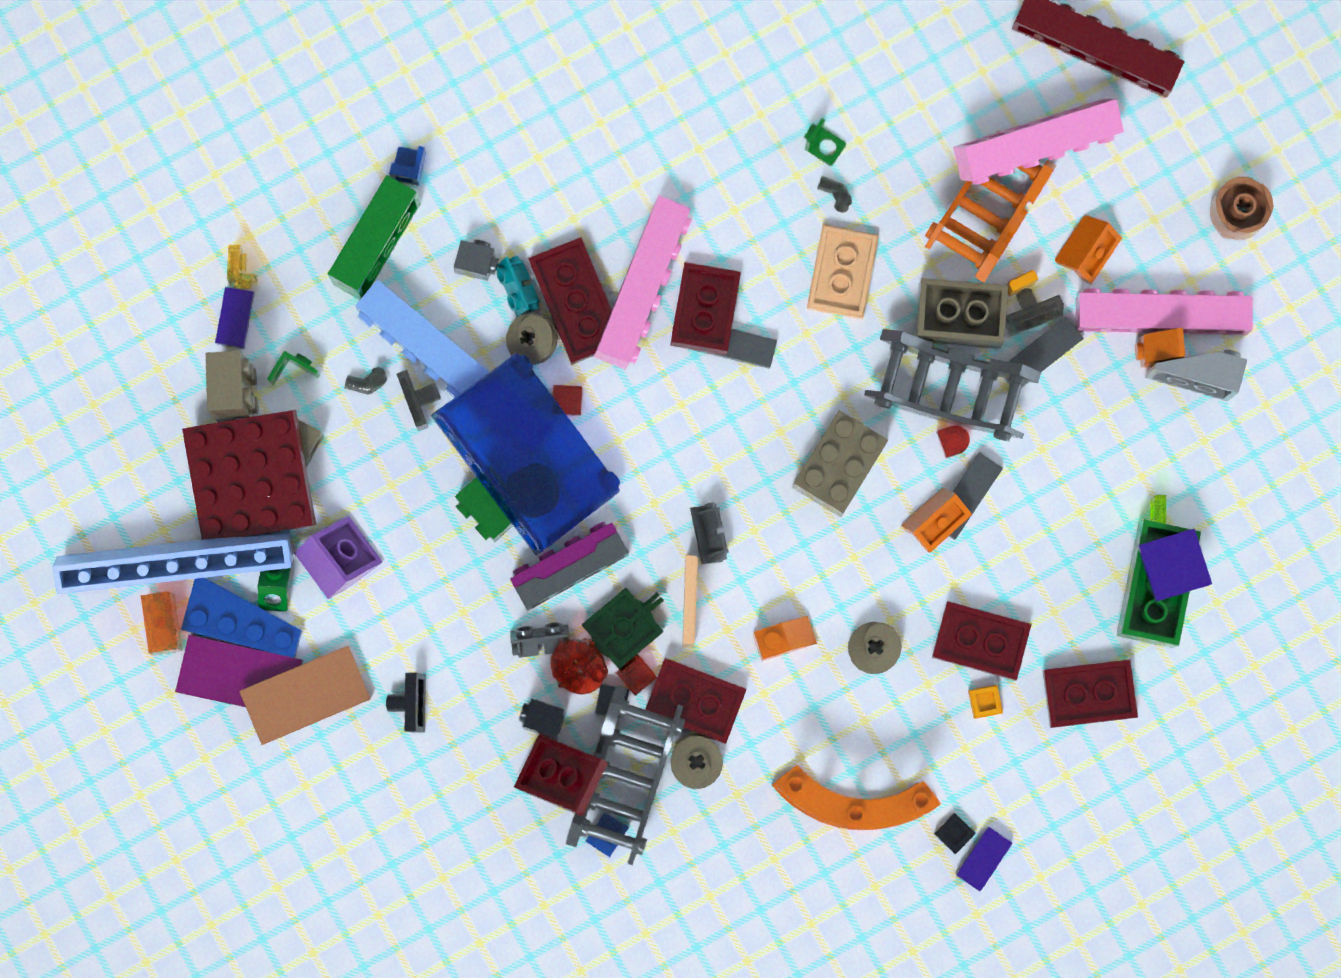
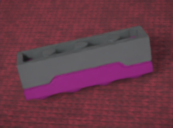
M603 521L590 528L591 534L582 539H580L579 535L564 543L566 548L557 553L552 549L539 556L540 562L529 567L527 563L513 571L514 576L510 578V581L527 611L629 556V552L612 522L606 525Z

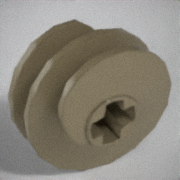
M526 313L517 317L509 326L506 334V346L510 355L517 361L529 365L545 362L556 349L558 339L556 327L553 321L545 315ZM530 334H535V338L532 339ZM530 339H532V340L534 341L533 344H530V343H529V340H530Z
M869 622L861 625L852 633L848 642V654L852 663L859 670L867 674H881L888 671L897 663L901 655L902 645L900 637L893 627L885 623ZM869 641L873 644L877 642L881 644L882 647L879 649L881 651L880 655L876 652L869 653L867 650L870 647Z
M691 736L680 741L674 748L670 760L671 770L676 780L685 787L703 789L713 784L720 776L723 768V757L718 746L710 739L702 736ZM699 755L704 758L702 761L705 765L704 768L700 769L697 767L695 770L691 769L689 765L692 762L689 761V758L691 756L695 758Z

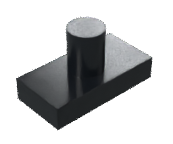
M405 673V694L387 695L386 709L388 712H405L404 732L425 733L426 674Z

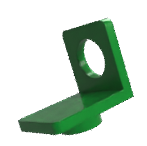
M821 118L817 125L812 124L806 132L804 138L807 141L804 150L828 166H833L846 147V142L824 128L826 120ZM822 141H833L836 145V151L829 156L822 154L819 149Z
M284 351L267 380L274 385L288 362L293 363L316 378L320 376V373L310 366L312 361L305 356L297 353L294 357Z
M291 568L260 571L257 585L258 607L270 611L288 610L287 587ZM275 594L281 598V601L275 604L266 601L265 596Z

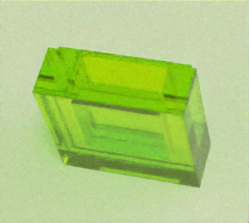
M1155 495L1150 499V521L1166 524V495Z

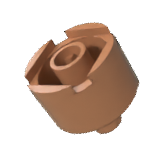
M1246 176L1236 177L1226 182L1216 193L1210 205V218L1213 226L1223 238L1233 240L1248 239L1256 235L1267 224L1274 204L1272 195L1264 184L1253 180L1254 178ZM1238 204L1240 208H1246V211L1244 213L1242 212V210L1237 209L1236 206Z

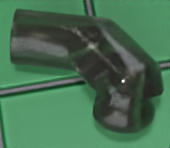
M821 176L817 189L833 195L836 200L834 204L836 211L841 213L847 212L849 205H852V197L846 185Z
M375 367L363 379L348 375L344 388L366 395L372 394L385 385L387 381L386 372L381 367Z

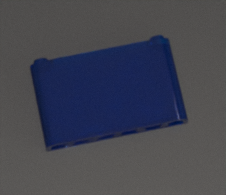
M514 353L435 411L431 417L529 548L537 556L620 492V481L612 471L606 469L532 370L533 365L528 357Z

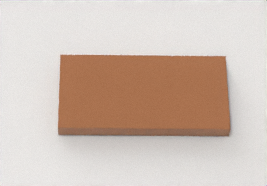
M349 646L239 691L261 745L371 700Z

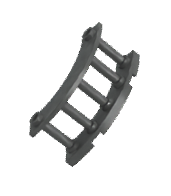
M882 330L880 340L890 344L889 349L892 352L881 390H865V396L875 399L874 405L887 409L894 406L953 425L992 433L994 438L1010 442L1011 437L1023 439L1024 433L1011 428L1022 386H1025L1026 382L1038 383L1041 372L1020 363L990 359V362L974 359V354L952 348L944 351L932 347L933 342L904 331ZM907 351L917 354V360H919L908 401L891 395L903 353L906 354ZM934 360L949 364L948 369H950L939 410L919 405L930 364L934 363ZM966 369L980 372V377H982L971 419L950 414L961 374L965 373ZM997 377L1009 379L1008 382L1011 383L1000 424L982 421L993 381H997Z
M616 685L594 756L605 761L609 746L615 747L617 744L660 758L654 779L611 766L610 762H608L601 777L605 779L607 776L650 790L648 800L643 811L599 797L600 794L594 791L583 816L574 814L565 844L577 847L580 836L586 838V835L629 848L632 850L627 864L633 866L636 854L642 856L647 839L643 838L642 835L674 735H681L686 719L680 718L684 706L679 704L674 718L630 705V701L624 700L628 688ZM626 715L669 729L665 746L661 747L621 734L620 730L615 729L618 717L624 718ZM595 808L640 822L636 837L633 838L590 824L591 821L586 819L589 809L595 811Z

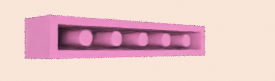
M1100 99L954 146L953 150L960 179L972 181V184L976 185L988 182L989 176L998 174V176L1012 174L1015 172L1014 168L1022 165L1023 168L1037 166L1040 164L1039 160L1048 157V160L1062 158L1065 156L1064 152L1073 149V152L1089 149V144L1096 141L1098 144L1115 140L1114 135L1123 133L1124 129L1117 99Z
M660 195L657 197L593 357L626 370L630 362L636 363L641 351L637 343L640 336L645 338L651 325V322L647 320L650 310L655 312L662 296L657 293L660 285L666 286L672 270L667 269L670 260H676L682 245L677 242L680 234L686 235L692 219L688 218V214L691 208Z
M1088 288L1084 289L1083 293H1079L1076 297V329L1078 332L1154 333L1183 328L1184 334L1248 335L1253 330V296H1244L1242 291L1227 292V295H1215V291H1199L1198 295H1187L1185 290L1169 291V294H1158V290L1147 289L1141 290V294H1129L1128 289H1114L1112 293H1101V289Z

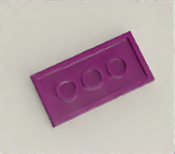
M188 635L175 692L245 707L239 691L303 665L304 660Z

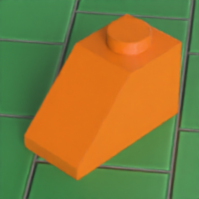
M1183 328L1144 334L1139 339V343H1135L1136 360H1140L1141 368L1152 367L1159 362L1184 358Z
M808 616L754 631L752 634L761 662L817 644Z

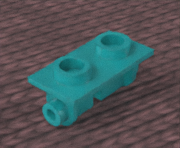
M508 256L505 257L498 264L497 278L506 290L510 309L515 312L516 317L525 314L527 311L532 313L539 310L538 304L540 300L533 284L524 287L522 285V282L530 280L524 261L520 260L518 256L510 259Z

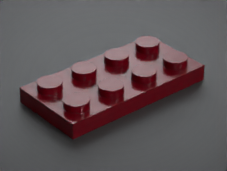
M582 237L528 258L571 365L594 356L612 311Z

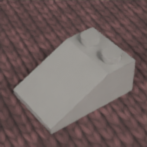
M1233 350L1156 363L1146 372L1145 378L1228 402L1240 391L1248 359L1241 358V354Z

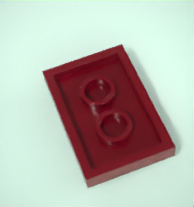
M684 262L670 346L727 355L741 272Z
M947 601L931 658L1017 681L1032 624Z
M665 658L645 710L674 718L678 704L684 707L680 718L686 719L683 726L684 729L726 744L747 689Z
M1130 660L1042 670L1050 728L1138 718Z
M539 734L514 788L579 816H583L608 762Z

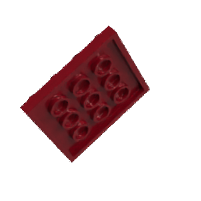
M296 409L182 428L202 540L245 537L316 525Z

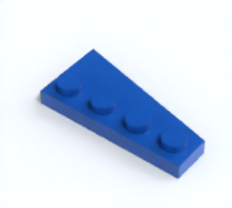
M206 578L194 580L181 627L182 631L292 658L296 657L302 635V630Z

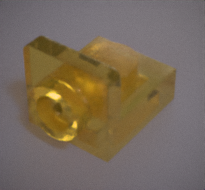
M228 245L227 280L229 284H234V288L251 289V285H258L256 274L242 273V271L247 270V253H243L240 245Z

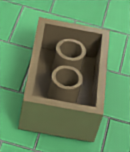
M922 278L918 285L915 336L933 343L1001 348L1005 337L1008 286Z
M241 350L205 352L207 411L217 422L253 417V414H258V399L254 397V392H252V386L257 385L256 368H253V364L249 362V358H246Z
M839 410L801 470L792 488L837 516L842 517L886 446L888 439Z

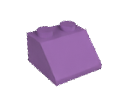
M349 516L313 534L294 552L327 599L345 591L383 563Z

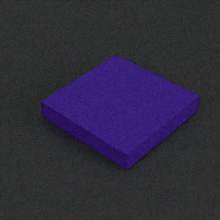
M1195 529L1137 546L1155 602L1213 584Z

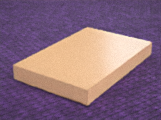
M822 225L806 309L863 320L879 235Z
M686 555L682 648H692L695 644L698 557L693 555Z

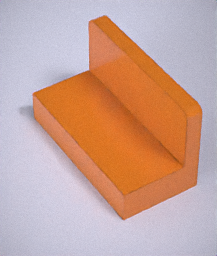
M1084 215L1055 258V262L1058 265L1072 269L1083 282L1092 285L1122 240V237L1110 223Z
M941 488L901 526L916 538L925 551L931 553L963 524L972 513L956 493L946 488Z

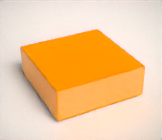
M1030 270L1008 282L1009 297L1036 284L1039 278L1034 270Z
M997 685L968 690L973 719L1003 714Z

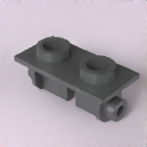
M716 502L707 503L704 506L691 507L690 512L701 563H719L727 560L729 550L727 549L724 533L717 534V529L723 527L720 507H716Z
M555 622L546 624L543 628L533 629L531 626H522L516 628L515 631H510L513 656L518 655L519 658L539 655L538 645L544 644L545 654L563 653L565 649H571L568 625Z

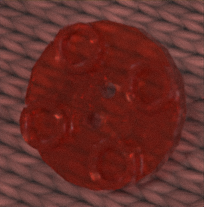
M588 638L566 640L556 647L551 656L552 676L558 681L559 688L563 687L569 692L580 695L592 693L602 685L608 676V669L603 655L595 647L593 641Z

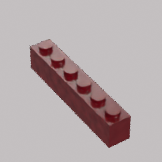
M1024 0L1012 30L1166 99L1172 92L1185 63L1177 53L1170 50H1159L1153 47L1154 44L1146 39L1138 38L1137 40L1128 36L1125 30L1119 27L1110 28L1103 25L1100 19L1092 15H1086L1085 17L1076 13V10L1070 5L1064 3L1058 5L1049 0Z

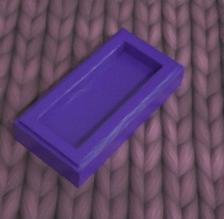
M225 287L215 339L216 345L245 349L254 291Z
M988 826L955 875L981 892L1013 843Z

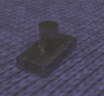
M1031 288L1021 290L1016 294V298L1022 309L1006 315V329L1011 337L1062 317L1064 303L1060 295L1038 303Z
M407 370L396 373L417 430L421 431L429 428L421 407L441 400L436 384L434 383L415 390Z

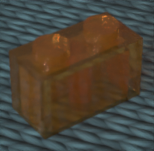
M171 591L140 595L148 653L157 656L182 652L175 594Z

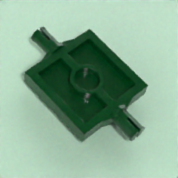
M625 587L581 624L591 636L594 644L581 657L589 665L602 654L609 658L620 670L664 632L654 621L651 613L664 602L662 597L655 592L653 596L643 603L636 599Z

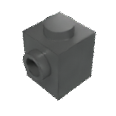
M475 239L473 243L461 240L453 266L455 273L488 281L490 274L495 275L498 267L499 258L495 257V249L490 247V243Z

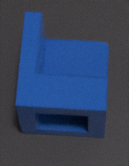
M419 146L418 150L398 147L395 162L391 163L390 177L402 183L419 186L426 157L425 147Z
M604 813L596 826L624 835L629 827L607 813ZM588 836L585 841L608 857H611L618 846Z

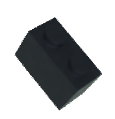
M531 698L530 704H523L519 720L523 722L522 727L524 730L557 740L566 710Z

